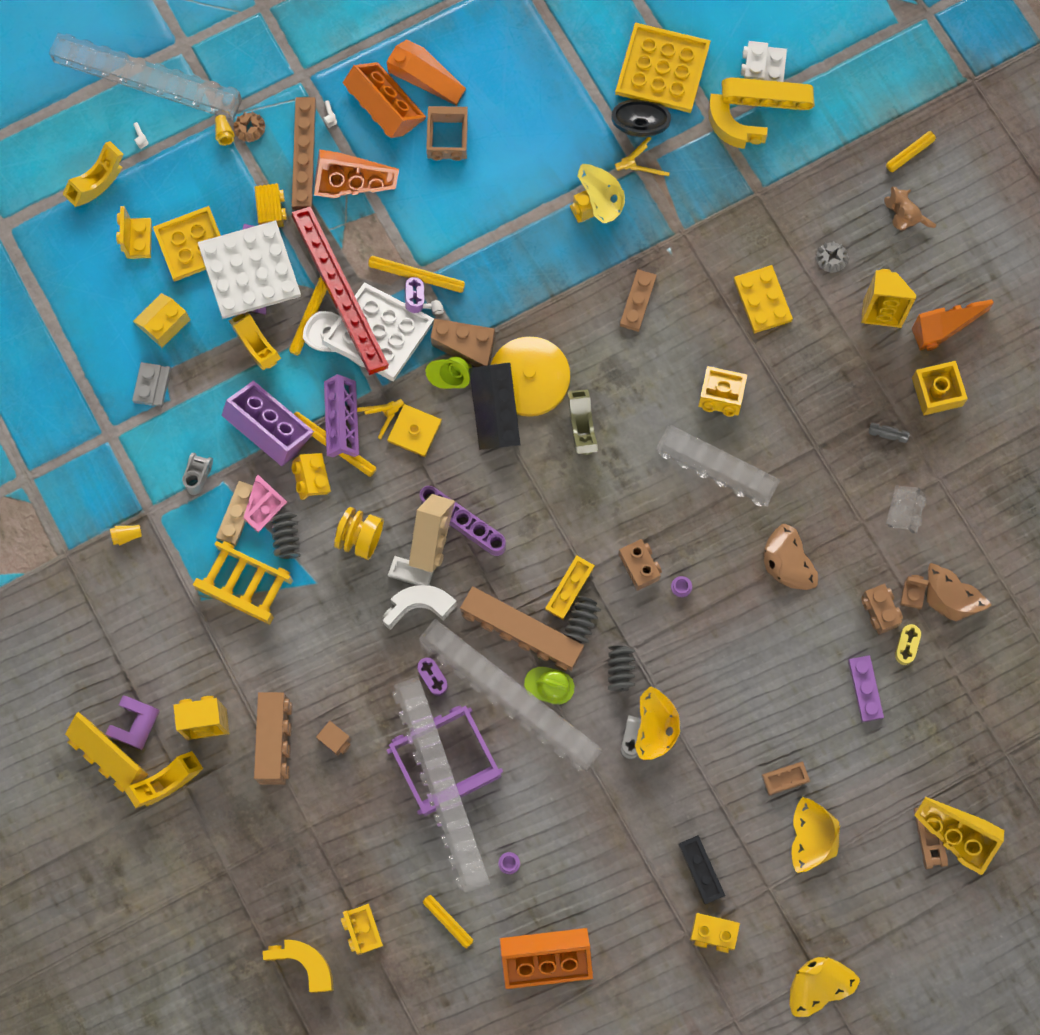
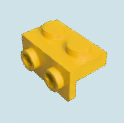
M322 453L300 454L292 461L291 469L295 475L296 491L299 493L300 500H305L308 496L327 495L331 492Z
M369 904L343 912L344 917L341 918L344 930H349L351 938L348 939V943L352 952L356 951V954L360 955L383 946Z

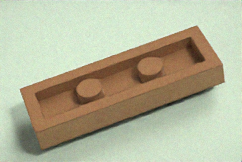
M637 269L620 327L639 332L656 281V274Z

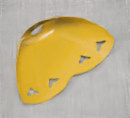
M651 686L640 696L641 724L635 748L639 758L642 760H652L664 755L673 747L680 734L679 714L675 706L660 690ZM669 727H672L673 733L672 735L668 736L666 734V730Z
M802 797L797 804L793 819V826L797 836L792 843L791 854L793 866L797 873L807 872L836 857L840 833L839 821L813 800ZM806 803L809 809L802 811ZM800 818H802V820L806 822L804 823L803 827H801L802 822ZM800 844H801L804 850H802V851L799 853L798 851L800 850ZM799 860L805 863V865H803L802 868H800L801 864L799 863Z
M817 957L807 961L797 971L790 988L789 1005L792 1015L795 1017H809L821 1010L829 1001L848 997L857 989L860 978L851 969L829 957ZM816 962L814 967H808V965ZM855 979V981L852 982V986L850 987V980ZM838 989L844 991V992H839L838 994H835V993L838 991ZM813 1001H820L812 1007ZM800 1006L806 1009L805 1011H797V1009H799Z

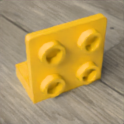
M120 206V213H117V224L120 225V232L116 233L117 244H120L121 251L125 253L127 259L151 258V218H130L125 206Z

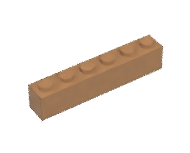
M473 586L460 607L461 613H463L462 616L471 622L476 620L482 623L481 627L490 632L492 630L499 632V636L510 642L511 639L516 641L521 649L528 652L531 649L537 653V657L544 661L549 659L555 662V666L563 671H567V669L572 671L584 650L583 644Z

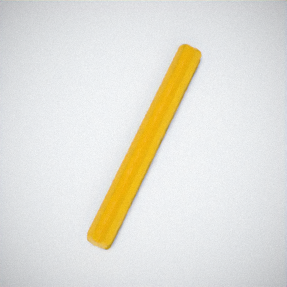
M371 256L368 262L371 268L406 278L416 277L424 283L462 293L465 288L464 281L376 256Z
M321 276L289 348L291 354L300 355L305 343L303 339L304 327L309 318L318 312L326 294L327 288Z
M295 412L294 415L314 431L312 437L326 446V431L299 412ZM345 453L339 454L340 457L369 477L376 471V466L360 455L353 457Z

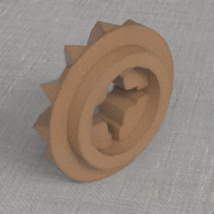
M253 111L251 113L244 112L240 117L237 116V120L234 123V132L242 141L253 142L264 134L265 122L260 114L257 115ZM252 121L254 127H250L247 132V128L244 125H248Z

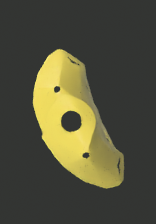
M582 164L577 177L590 197L593 215L602 223L613 221L623 210L625 204L624 191L617 179L610 173L590 164ZM613 195H617V201L615 203L611 202V197Z

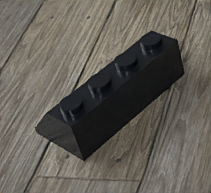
M502 363L469 368L479 450L520 445L511 364Z

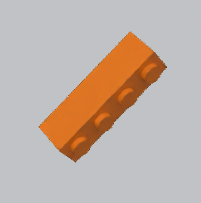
M378 62L353 65L342 82L348 92L359 101L361 107L368 111L372 119L382 127L384 133L390 138L404 136L426 119L423 112Z
M587 928L500 938L506 989L593 979Z

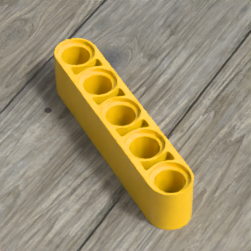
M726 78L721 82L722 100L727 104L809 110L815 106L813 86L809 84L744 78Z

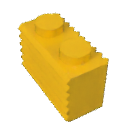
M277 183L255 186L258 224L261 225L276 220L278 227H284V220H287L286 208H282V202H285L284 190H280Z

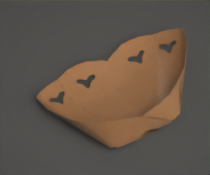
M787 524L780 525L769 537L764 549L763 557L766 571L775 580L787 587L802 590L816 588L818 585V572L810 559L804 554L802 541L797 530ZM770 560L774 561L775 567L773 569L769 565ZM811 575H813V577H812L813 583L809 580V578L811 577Z
M930 563L928 568L927 603L934 610L956 622L991 606V603L975 587L961 583L957 575L949 569ZM932 569L939 573L934 575ZM945 576H947L948 579H951L952 582H950V581H947V582H946V577H945ZM966 591L973 594V596L968 597ZM978 601H981V604H984L985 606H978Z

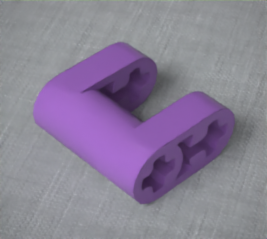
M123 695L119 706L137 714L129 732L109 725L105 735L142 750L160 710Z

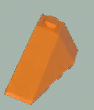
M409 40L396 45L387 60L388 73L456 106L466 91V88L425 48Z
M319 149L314 195L338 198L348 194L358 195L361 192L396 189L399 169L343 153Z
M993 300L974 302L965 308H962L961 305H956L948 311H945V308H939L919 314L912 327L919 350L927 349V351L936 349L938 345L988 312L994 303Z

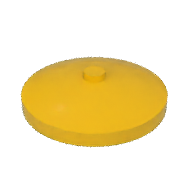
M538 337L514 339L502 346L492 359L491 365L511 364L517 415L539 416L548 413L562 402L568 392L570 385L568 361L556 345Z

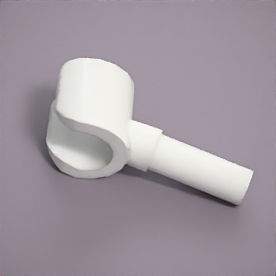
M325 101L328 115L324 117V121L328 128L337 124V120L331 109L330 102Z
M136 122L133 125L139 137L134 139L140 149H143L149 142Z
M438 300L423 304V309H432L434 315H440L444 312L443 305Z

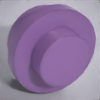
M679 576L672 581L671 590L678 597H686L692 590V583L687 577Z
M507 852L499 858L498 865L503 873L514 874L520 867V860L516 854Z

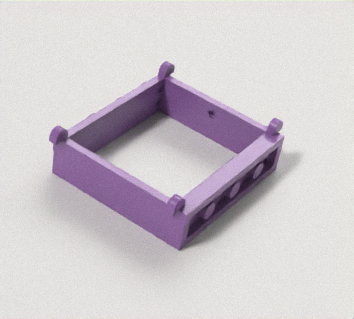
M456 706L449 711L450 714L444 717L439 715L431 719L429 725L425 727L419 725L411 730V734L405 737L399 735L391 740L392 743L389 744L390 748L387 749L388 754H394L420 807V810L417 811L419 815L423 814L425 817L501 778L503 770L502 768L498 769L471 717V707L467 709L466 706ZM465 715L491 766L421 801L396 749Z

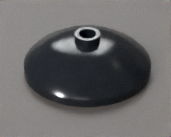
M632 99L616 105L612 111L611 119L613 124L627 135L652 137L662 133L670 126L671 114L666 107L659 103Z

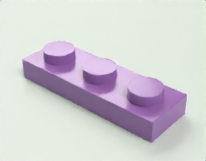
M870 655L849 659L848 663L861 721L868 722L883 719L884 715Z

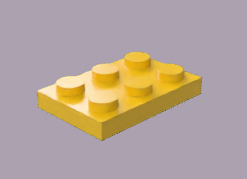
M772 265L734 277V283L753 333L792 322V315Z

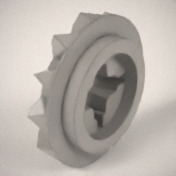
M834 241L831 243L825 242L824 245L819 247L816 254V260L820 268L831 273L844 269L849 259L847 250L843 245ZM836 251L837 259L833 258L832 260H830V262H828L830 256L829 254H833V252L835 253Z

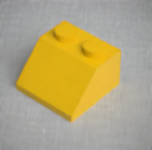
M161 293L133 320V323L163 348L190 321V318L178 303Z

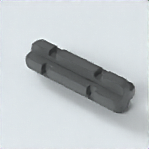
M877 423L870 424V435L877 436L878 434L879 437L895 441L899 439V442L907 443L909 440V431H899L897 428L885 425L881 427Z

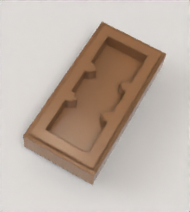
M803 761L761 775L769 796L810 782Z

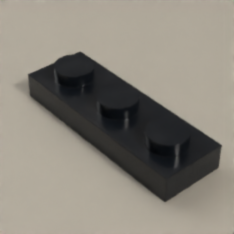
M699 835L679 843L678 846L704 904L706 905L725 897V893Z

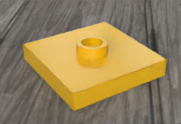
M404 404L387 441L426 457L442 423V419Z

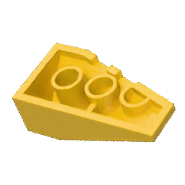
M928 797L923 799L914 815L932 834H935L943 842V845L948 850L952 851L962 865L980 875H983L1004 842L1005 830L982 818Z

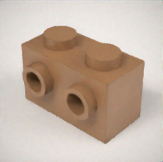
M640 539L619 549L618 555L637 591L660 580L662 570L658 562H654L651 558L652 550L648 543L644 544L643 540Z
M882 584L864 592L861 599L865 610H868L872 627L877 630L878 635L898 628L902 623L901 619H903L900 609L896 608L893 603L894 595L891 589H887L886 585Z

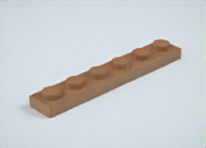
M296 97L293 210H301L310 206L313 210L315 97Z

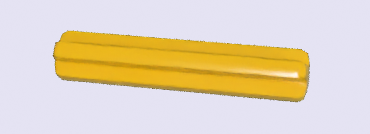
M928 131L888 161L886 168L890 172L896 171L932 144L936 136L931 131Z
M428 895L423 900V904L464 948H468L473 943V939L432 895Z

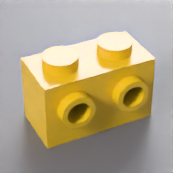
M696 913L690 941H695L694 945L707 948V945L716 946V951L729 953V950H735L740 923Z

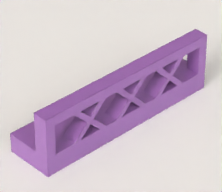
M337 374L324 381L327 456L335 457L345 453L356 457L359 455L356 381ZM344 384L349 386V394L345 390ZM345 401L350 407V412L345 407ZM346 420L351 426V431L346 426ZM347 438L351 443L352 449L347 447Z

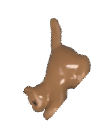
M891 187V196L885 197L884 201L885 205L896 213L892 221L895 228L906 230L908 227L915 226L919 222L927 227H936V224L923 216L918 206L910 201L908 198L910 189L905 191L897 189V187Z

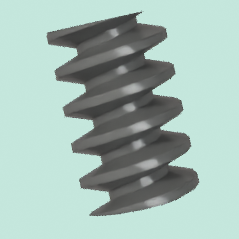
M283 513L271 519V523L274 524L272 526V531L274 532L272 538L275 540L273 547L276 548L274 556L281 559L300 557V553L294 552L300 546L293 544V542L299 541V537L293 536V534L298 533V529L292 528V526L298 524L297 521L291 519L296 517V514Z
M578 596L577 600L580 603H575L574 608L576 610L571 613L573 618H570L568 621L571 626L565 628L568 634L564 635L579 643H589V640L584 636L592 635L588 627H595L591 619L597 620L598 617L593 613L601 612V609L596 606L597 602Z
M609 646V649L612 651L609 652L608 657L612 658V660L608 661V665L613 668L608 670V673L612 675L608 678V682L612 684L608 686V690L617 692L628 691L629 687L635 686V683L629 682V679L635 678L634 674L629 673L630 670L635 669V666L629 665V662L635 661V658L629 656L635 650L627 646Z

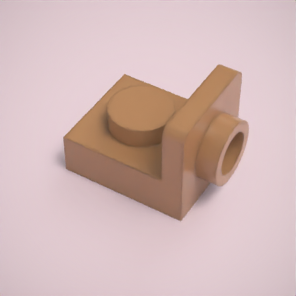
M919 575L908 576L904 581L900 605L921 609L929 581L924 580V577Z

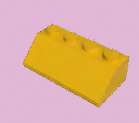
M888 269L875 271L863 300L861 323L902 328L916 299V294L898 273L891 272Z
M76 713L65 733L70 739L67 743L76 751L80 748L85 752L83 757L90 764L97 763L100 766L98 771L107 779L111 776L116 781L113 785L122 793L128 786L143 781L149 775L81 713Z

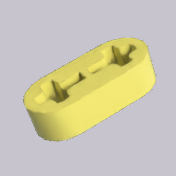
M915 625L905 626L900 633L895 658L902 665L910 664L916 657L921 631ZM910 630H913V634L916 637H913L909 643L907 642L908 635L905 632L908 633ZM906 647H909L908 654L911 655V657H908L905 660L903 659V655L900 654V652H903Z

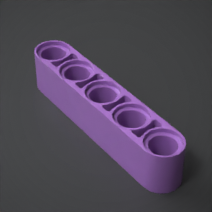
M425 486L420 491L422 504L426 501L424 497L427 494L451 499L433 486ZM455 502L449 525L491 555H502L506 550L504 536ZM461 517L468 519V522L464 525L459 524L457 521ZM477 529H483L485 534L483 536H476L474 532ZM493 541H500L502 546L500 548H493L491 543Z

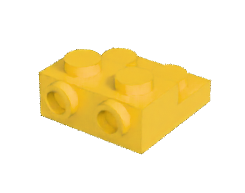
M707 366L698 407L703 408L706 412L720 411L728 417L739 415L747 375Z

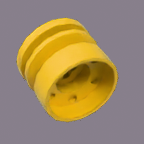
M348 507L338 524L334 547L340 550L344 546V551L349 552L355 545V555L369 560L379 542L384 519L370 514L363 522V511L359 510L356 513L355 508Z

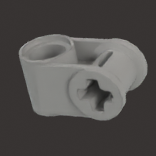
M191 453L182 479L188 493L196 495L202 492L212 469L213 458L209 457L207 459L197 456L196 453ZM191 480H198L196 485H188Z
M628 715L624 730L621 753L627 759H634L638 756L635 744L641 718ZM630 744H634L632 752L628 751L627 746Z

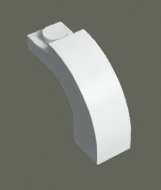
M427 585L412 586L398 592L391 598V602L395 607H390L385 612L383 623L391 630L408 611L414 608L429 609L444 621L457 606V601L439 588Z

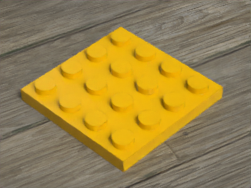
M635 22L615 95L659 103L664 107L691 113L711 41Z

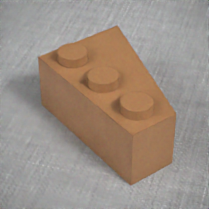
M434 318L431 333L433 347L453 357H461L474 367L490 365L495 341L494 328Z

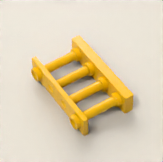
M216 541L214 545L220 550V553L207 577L203 578V580L196 578L193 583L194 588L270 625L274 617L270 613L271 610L269 608L283 581L292 584L293 580L289 576L290 572L280 567L277 570L235 550L234 546L226 541H223V543ZM230 555L239 561L225 587L219 589L214 586V580L227 556ZM246 564L257 568V571L244 595L238 598L233 595L234 592L232 590ZM266 572L276 577L262 605L259 604L257 607L251 604V598Z

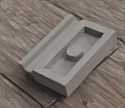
M141 362L132 401L138 404L163 407L171 368L169 366L163 367L161 365Z

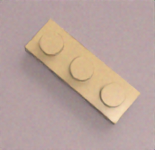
M241 481L238 482L217 533V540L226 541L237 546L246 523L243 517L253 485Z

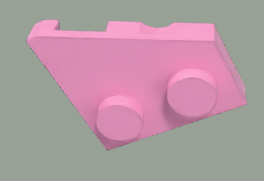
M257 475L243 519L259 533L272 517L287 504V501Z

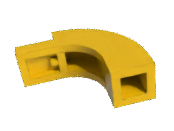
M722 94L710 95L709 121L720 139L731 146L745 149L746 142L755 145L766 142L767 127L746 126L738 123L730 113V104L723 102Z
M111 141L106 142L96 163L83 175L68 180L63 195L75 207L84 205L97 198L119 175L123 168L119 164L124 154Z
M248 312L239 314L229 320L239 339L262 370L277 364V361L281 359L280 355L263 336Z
M193 751L177 756L166 768L152 777L128 786L125 792L135 808L143 805L149 806L184 786L204 768Z
M284 940L285 949H282L281 945L268 946V950L263 951V960L265 961L295 959L302 963L308 973L310 993L334 991L333 977L327 961L315 948L296 940Z

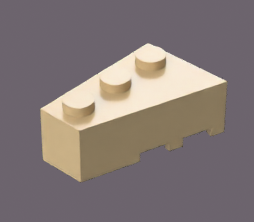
M432 494L417 509L409 566L433 572L437 566L442 564V552L455 504L454 500Z

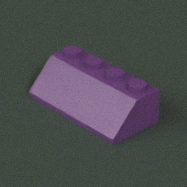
M252 381L228 398L221 415L280 466L285 465L294 458L314 433L310 427L255 381Z

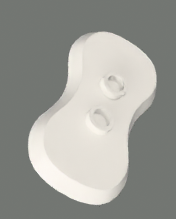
M328 311L312 315L303 330V339L307 345L322 352H336L324 346L323 339L340 316ZM353 361V362L356 363L357 365H359V366H361V367H364L363 365H361V364H359V363Z

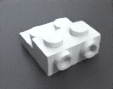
M749 41L748 46H744L743 58H746V64H742L741 76H744V79L784 82L787 49L768 47V43Z

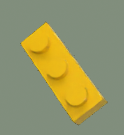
M576 555L545 610L564 620L595 565Z

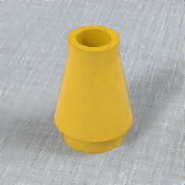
M218 115L215 117V139L220 145H229L234 141L235 134L226 116Z
M139 525L114 526L115 528L110 529L113 545L119 544L120 546L142 537Z

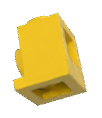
M587 190L574 195L573 204L570 205V209L578 223L594 217Z

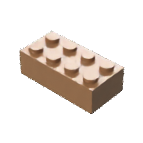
M258 692L254 779L259 784L286 785V779L290 777V767L287 766V758H290L291 746L288 745L287 739L288 736H291L292 726L288 720V716L292 715V702H290L285 693Z

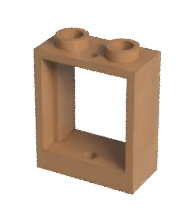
M428 106L427 158L437 161L442 159H452L454 161L467 159L468 107ZM434 122L462 123V148L433 147Z

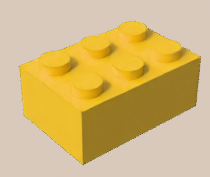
M214 696L201 697L200 701L193 702L192 699H183L179 701V704H173L176 731L186 740L230 734L227 709Z

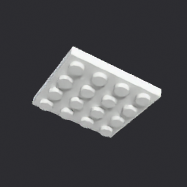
M276 220L198 242L222 319L301 297Z
M364 282L355 297L389 364L388 369L377 373L394 382L433 325L434 318L422 312H409L405 307V303ZM340 316L323 339V345L364 366Z

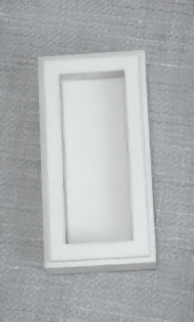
M394 556L388 577L416 586H429L434 571L428 572L409 566V560Z

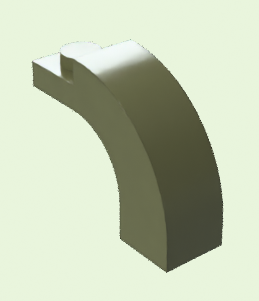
M588 389L569 391L568 401L575 451L577 454L583 455L598 452Z

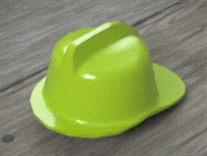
M457 356L446 360L431 361L425 369L426 377L432 385L438 388H465L470 382L469 368H472V365Z
M548 667L533 668L527 673L524 681L526 692L531 697L548 703L559 705L566 703L574 694L575 685L573 679L563 671Z

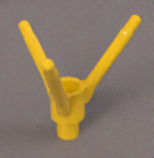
M647 137L629 156L622 158V161L615 164L617 171L625 168V170H639L663 176L670 175L669 172L637 166L634 158L648 147L646 144L651 140V137Z
M399 399L383 405L358 407L357 412L365 411L364 413L367 415L383 411L387 419L378 436V439H382L390 421L395 416V413L399 411V408L404 406V402Z

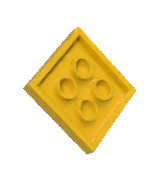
M209 206L153 227L174 282L206 270L198 242L221 236Z

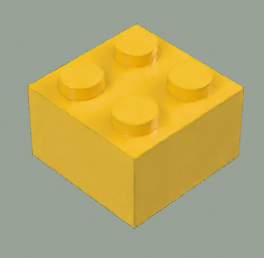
M956 361L918 369L912 376L923 416L963 407L968 399Z

